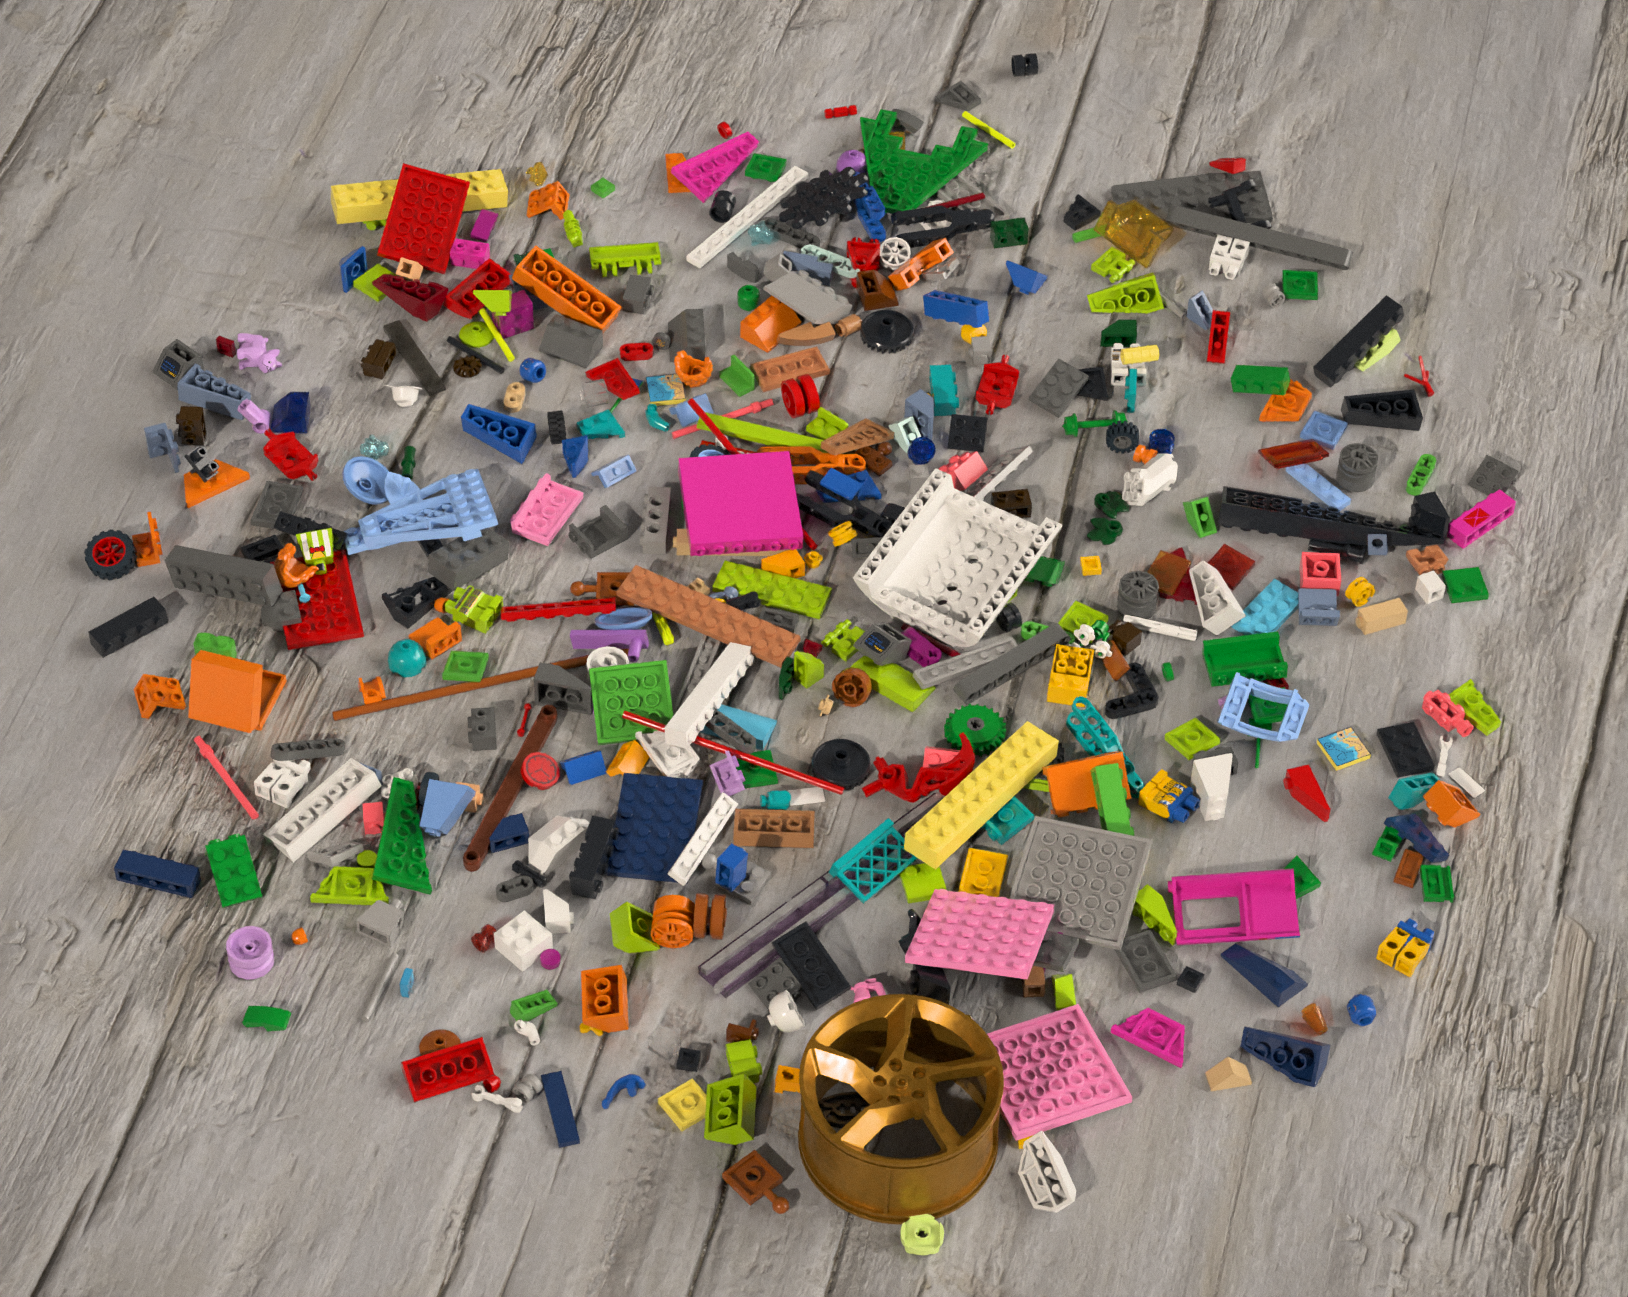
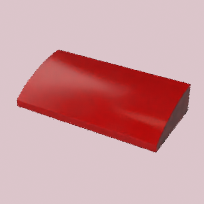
M489 258L446 295L443 306L462 317L472 319L482 308L486 307L473 294V290H505L511 285L510 273Z
M483 1037L401 1062V1068L414 1103L482 1082L485 1077L495 1075Z

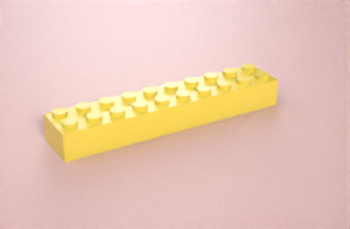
M501 169L446 174L447 176L470 182L462 212L507 207L508 190ZM398 179L331 186V204L337 224L387 219Z
M1027 721L905 833L904 849L936 870L1042 770V767L1047 766L1057 756L1059 740Z

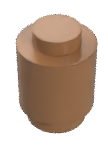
M851 314L839 320L835 324V330L840 337L849 336L860 330L862 320L859 316Z

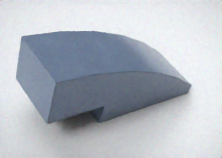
M789 251L783 252V256L792 262L791 271L804 270L809 273V277L820 280L822 282L821 285L830 286L833 278V264L818 262L817 256Z

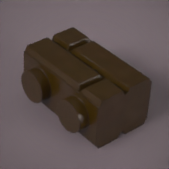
M376 339L373 345H369L367 356L361 360L364 376H374V378L381 380L384 378L396 356V346L394 343Z

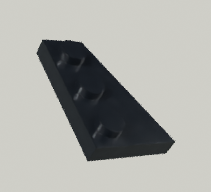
M1104 368L1078 369L1087 374L1089 379L1077 395L1108 401Z

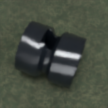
M1036 53L1026 54L1025 57L1022 54L1012 55L1011 66L1013 76H1024L1025 73L1027 75H1037L1038 59Z
M726 190L718 191L715 194L709 210V215L714 221L725 223L730 220L736 204L735 195Z

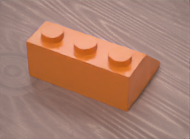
M771 295L740 322V338L769 353L778 345V334L800 326L801 321L793 309Z
M622 965L581 971L583 1024L607 1033L629 1030L627 978Z

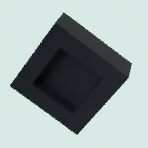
M1186 966L1177 980V986L1196 993L1204 980L1205 974Z
M680 1047L676 1069L697 1072L701 1050Z

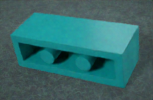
M930 365L929 382L931 397L934 398V416H951L956 414V408H959V397L955 396L958 393L957 384H954L956 382L955 372H952L951 365Z

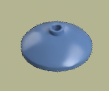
M360 456L350 459L342 472L344 484L349 492L360 501L368 504L377 505L388 501L384 490L385 478L388 474L387 468L369 457Z
M643 607L618 608L610 614L598 615L595 618V623L602 630H639L651 620L652 611Z

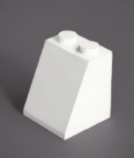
M1232 753L1193 761L1190 786L1193 788L1194 796L1200 799L1199 808L1205 821L1224 818Z

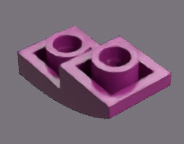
M482 209L470 234L471 238L487 242L499 214Z

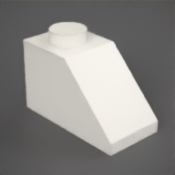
M543 889L546 929L552 934L571 933L570 924H574V913L569 912V904L548 889Z

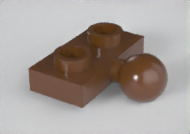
M889 442L880 443L878 451L871 446L859 448L853 453L863 457L866 467L878 476H882L892 467V461L885 457L892 452V445Z

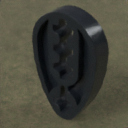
M858 1092L838 1093L818 1101L819 1107L824 1110L823 1115L829 1125L837 1128H843L862 1111L861 1107L864 1106L866 1108L870 1106ZM840 1107H844L845 1113H841ZM851 1107H855L856 1113H851Z

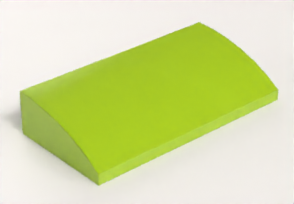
M863 656L851 666L860 668L868 674L873 690L911 712H914L936 689L935 686H931L922 690L914 679L913 673L895 663L881 666L875 664L868 656Z

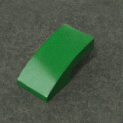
M1386 826L1382 836L1377 841L1372 855L1391 862L1403 840L1397 835L1399 831Z
M248 1006L242 1023L246 1028L264 1027L267 1032L284 1031L288 1025L291 1012L268 1006Z

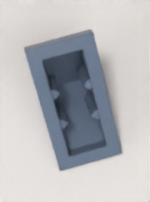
M1202 290L1189 299L1187 318L1204 330H1207L1211 327L1213 309Z

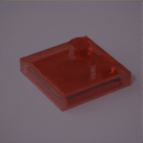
M1223 544L1208 564L1219 571L1227 586L1234 591L1253 569L1255 561L1232 547Z

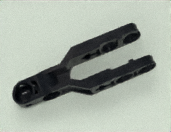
M940 205L895 212L891 215V222L896 226H910L913 223L923 222L924 224L945 220L951 222L949 227L903 233L896 236L906 241L910 248L927 246L932 241L943 238L949 241L959 233L988 229L991 227V222L995 221V215L989 209L953 211Z
M813 470L808 472L804 478L808 485L854 508L855 515H842L825 505H819L808 496L804 497L796 493L800 510L833 527L851 521V527L875 537H884L893 525L888 519L862 506L857 495L852 500H848L821 486L820 481L823 479V475Z

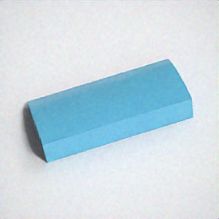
M721 704L717 710L756 738V749L764 750L777 720ZM718 722L715 725L723 726L725 724L722 722ZM706 726L700 731L701 733L721 738ZM731 732L729 733V735L737 736L738 733Z

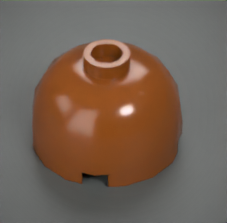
M850 667L836 675L832 682V691L837 700L840 698L841 701L845 702L843 703L845 706L857 707L868 699L872 691V683L865 671L860 668Z

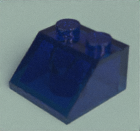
M290 392L274 404L271 431L273 433H307L311 410L309 392Z

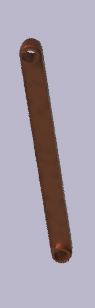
M545 705L541 708L464 853L463 864L466 870L474 872L480 868L490 849V836L502 818H505L509 813L525 782L521 775L522 762L529 754L541 752L557 722L558 715L554 706Z

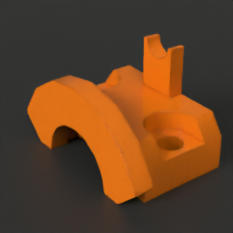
M380 676L363 683L362 678H359L358 685L363 695L364 704L386 699Z

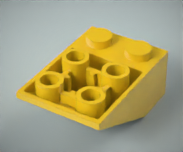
M1056 644L1048 684L1047 702L1072 705L1076 697L1082 696L1087 698L1094 656L1093 649ZM1082 703L1076 704L1078 707H1085Z

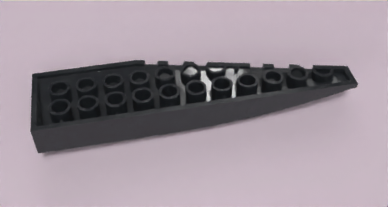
M1223 486L1218 524L1225 528L1239 527L1243 531L1257 530L1262 534L1275 533L1280 537L1293 536L1356 545H1368V534H1387V546L1444 544L1445 541L1444 534L1429 530L1418 529V531H1414L1415 529L1403 524V526L1397 527L1392 524V521L1385 520L1381 523L1377 522L1375 517L1347 510L1344 513H1340V510L1335 507L1329 506L1324 509L1318 503L1311 502L1308 505L1302 503L1303 500L1298 498ZM1374 539L1372 544L1374 546H1382L1383 542L1380 539Z

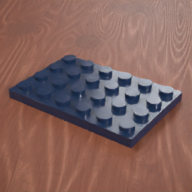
M624 773L616 816V826L619 828L618 839L613 841L614 851L612 857H609L607 876L678 883L668 875V872L696 831L703 780Z

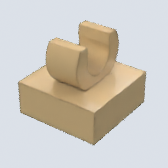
M696 578L687 586L707 596L710 594V588L704 585V581L700 578Z

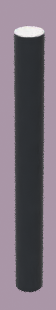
M452 336L447 338L449 344L471 357L474 356L475 359H480L481 363L496 372L504 373V367Z

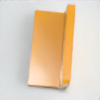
M636 740L624 743L609 765L606 773L610 777L618 774L623 776L624 773L639 774L649 759V755Z

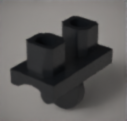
M197 446L184 457L193 467L190 473L197 472L205 483L219 473L217 471L219 465L213 460L209 461L206 457L208 451L203 446L200 448Z

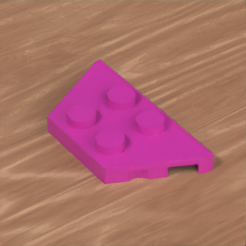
M1146 1008L1140 1011L1139 1014L1126 1018V1022L1118 1026L1115 1024L1111 1027L1110 1033L1182 1068L1184 1025L1150 1008Z

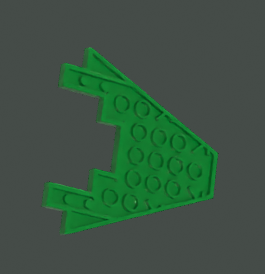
M880 109L876 120L860 117L869 186L874 187L885 207V213L893 214L898 211L916 209L988 150V143L975 141L978 129L961 126L952 148L935 145L931 155L902 150L900 148L903 144V137L889 135L897 118V112Z

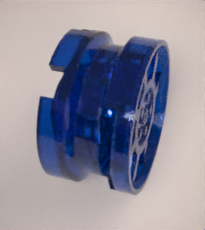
M1166 429L1152 431L1149 435L1148 449L1156 450L1157 454H1172L1175 441L1173 433Z
M918 437L909 446L907 455L915 465L928 464L934 457L936 448L933 441L929 438Z

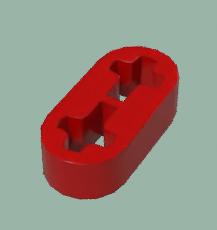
M650 343L623 344L619 349L620 358L624 361L649 360L653 357V346Z

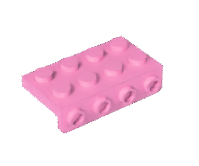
M546 473L543 478L539 479L534 490L530 491L526 501L521 503L517 513L512 515L510 519L512 533L548 546L583 499V492L551 481L550 474Z

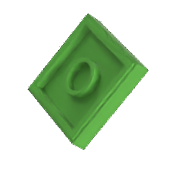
M451 651L442 673L443 680L481 682L489 659L488 653Z

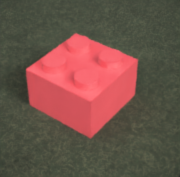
M1302 552L1299 566L1300 588L1336 590V595L1339 597L1341 586L1340 554Z

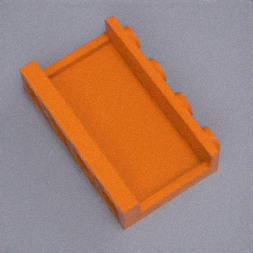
M1113 751L1042 767L1043 775L1047 776L1053 807L1051 814L1065 817L1069 816V812L1072 811L1083 813L1087 812L1090 807L1098 809L1090 771L1095 766L1118 763L1119 768L1123 772L1122 786L1126 789L1127 799H1131L1123 752Z

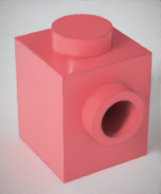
M383 802L363 803L365 835L381 833L385 817Z

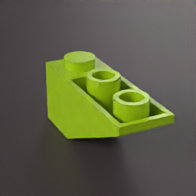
M1147 884L1138 891L1132 914L1139 917L1149 928L1154 929L1160 934L1163 940L1175 945L1177 930L1162 895Z

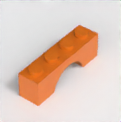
M946 238L932 241L891 273L888 278L896 291L907 289L920 280L919 276L924 271L943 262L954 252Z

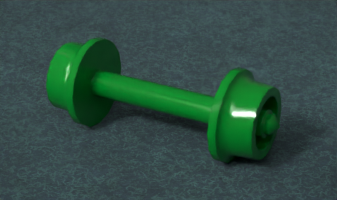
M1116 410L1112 412V419L1078 422L1076 414L1072 413L1071 416L1064 417L1062 427L1066 435L1077 437L1078 429L1108 427L1109 425L1112 426L1113 422L1117 424V421L1121 420V423H1124L1127 420L1124 412H1117Z

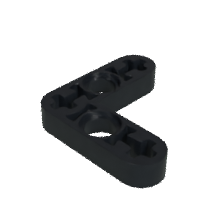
M1128 664L1130 669L1126 672V678L1135 694L1109 700L1105 705V715L1108 718L1118 719L1157 707L1158 694L1141 664ZM1145 684L1147 687L1142 689L1139 688L1137 685ZM1133 702L1136 704V706L1129 707L1127 706V703Z

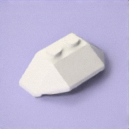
M555 816L528 838L529 867L545 877L576 853L580 849L581 843H586L585 833L589 822L585 819Z
M1040 1131L1024 1141V1150L1018 1174L1033 1208L1057 1213L1075 1201L1076 1189L1061 1155L1044 1132Z

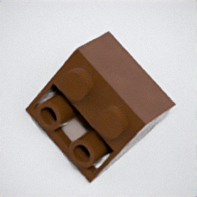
M875 270L857 272L856 289L864 311L899 306L890 279Z

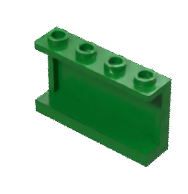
M1278 631L1204 640L1202 656L1211 687L1230 685L1236 672L1240 673V676L1257 681L1286 678L1288 664L1284 662Z

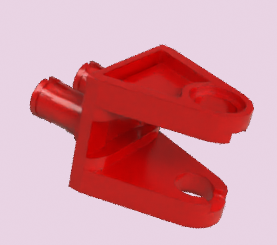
M856 237L852 238L851 241H847V258L850 259L853 269H860V271L875 270L878 272L880 267V242L875 239V243H873V239L869 240V243L862 242V239L859 237L857 242ZM856 277L850 278L852 286L856 288Z

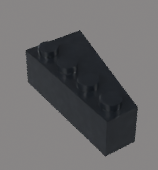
M592 815L585 833L586 843H581L579 858L576 857L574 861V871H571L569 874L572 895L596 900L597 894L601 893L603 888L602 877L608 872L609 864L607 861L609 857H612L614 851L613 841L617 840L619 835L616 820Z

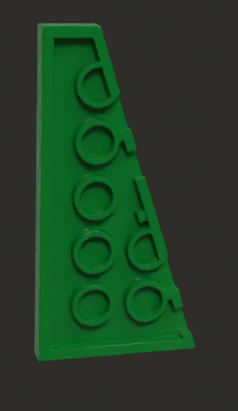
M394 777L372 880L430 895L432 887L429 883V870L426 866L423 835L419 826L420 818L419 814H417L414 784L412 781Z

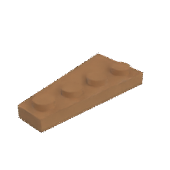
M865 418L822 441L821 449L829 454L838 455L894 439L895 432Z

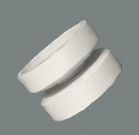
M608 646L591 652L586 663L588 685L591 687L589 668L629 664L627 655L616 647Z

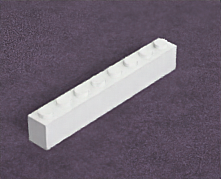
M732 642L728 644L665 726L666 744L687 749L695 741L698 733L704 729L705 724L712 718L714 710L720 708L723 700L728 697L732 688L736 687L739 679L744 676L745 671L753 664L754 656L751 654V646Z

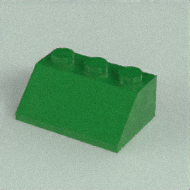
M1041 556L1024 581L1034 583V580L1042 581L1041 585L1052 587L1053 584H1058L1065 561Z

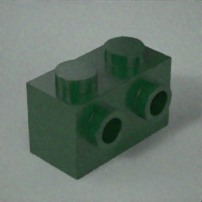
M1025 217L991 222L990 239L993 248L1028 244L1029 228Z

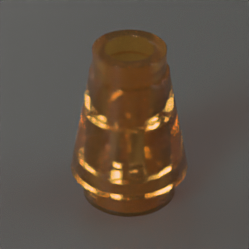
M1313 1003L1302 1009V1018L1318 1036L1328 1031L1319 1006Z

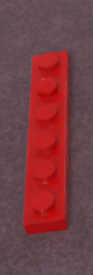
M614 597L501 607V619L507 622H514L524 618L526 620H534L537 617L551 619L560 615L572 617L574 614L588 616L597 612L610 614L612 611H616V599Z

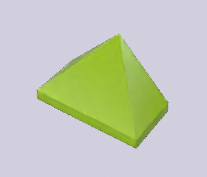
M1072 974L1051 975L1056 1011L1076 1005Z

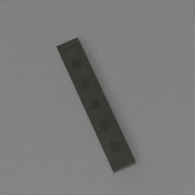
M400 320L384 325L383 330L391 342L395 344L396 349L428 395L432 396L445 391V384Z

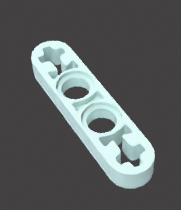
M811 244L805 245L801 249V254L817 256L818 262L833 265L836 262H842L839 266H833V272L842 276L855 278L857 272H860V269H853L849 258ZM823 256L828 257V258H827L826 260H824V261H820V260H819V259H820L821 257H823Z

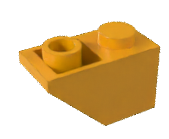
M790 549L761 559V570L799 578L805 576V562L797 549Z

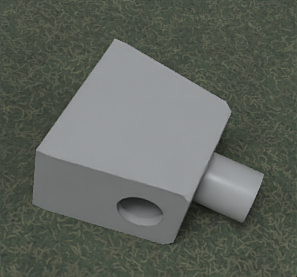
M393 898L389 904L381 900L376 901L356 920L358 933L391 948L404 922L403 911L401 910L402 902L397 898Z

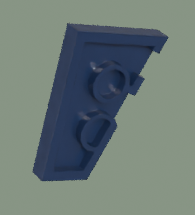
M1416 814L1386 818L1384 824L1387 827L1393 826L1399 831L1397 835L1402 839L1410 840L1414 844L1413 848L1431 863L1448 859V852Z

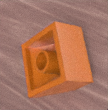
M1438 780L1423 795L1427 801V807L1437 813V819L1444 826L1449 825L1455 828L1480 816V813L1458 787Z

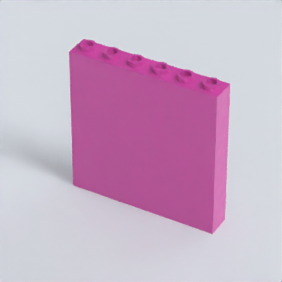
M789 451L678 459V473L690 556L802 549L803 531Z

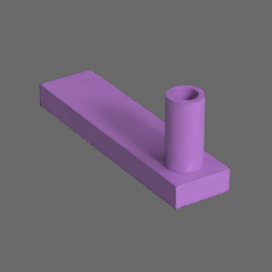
M571 630L570 632L573 649H598L606 646L629 649L627 657L633 663L639 660L641 649H648L649 645L646 630Z

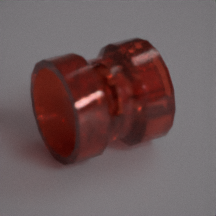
M486 924L481 928L480 933H475L471 937L472 944L477 950L485 953L491 944H495L494 933L497 930L493 926Z

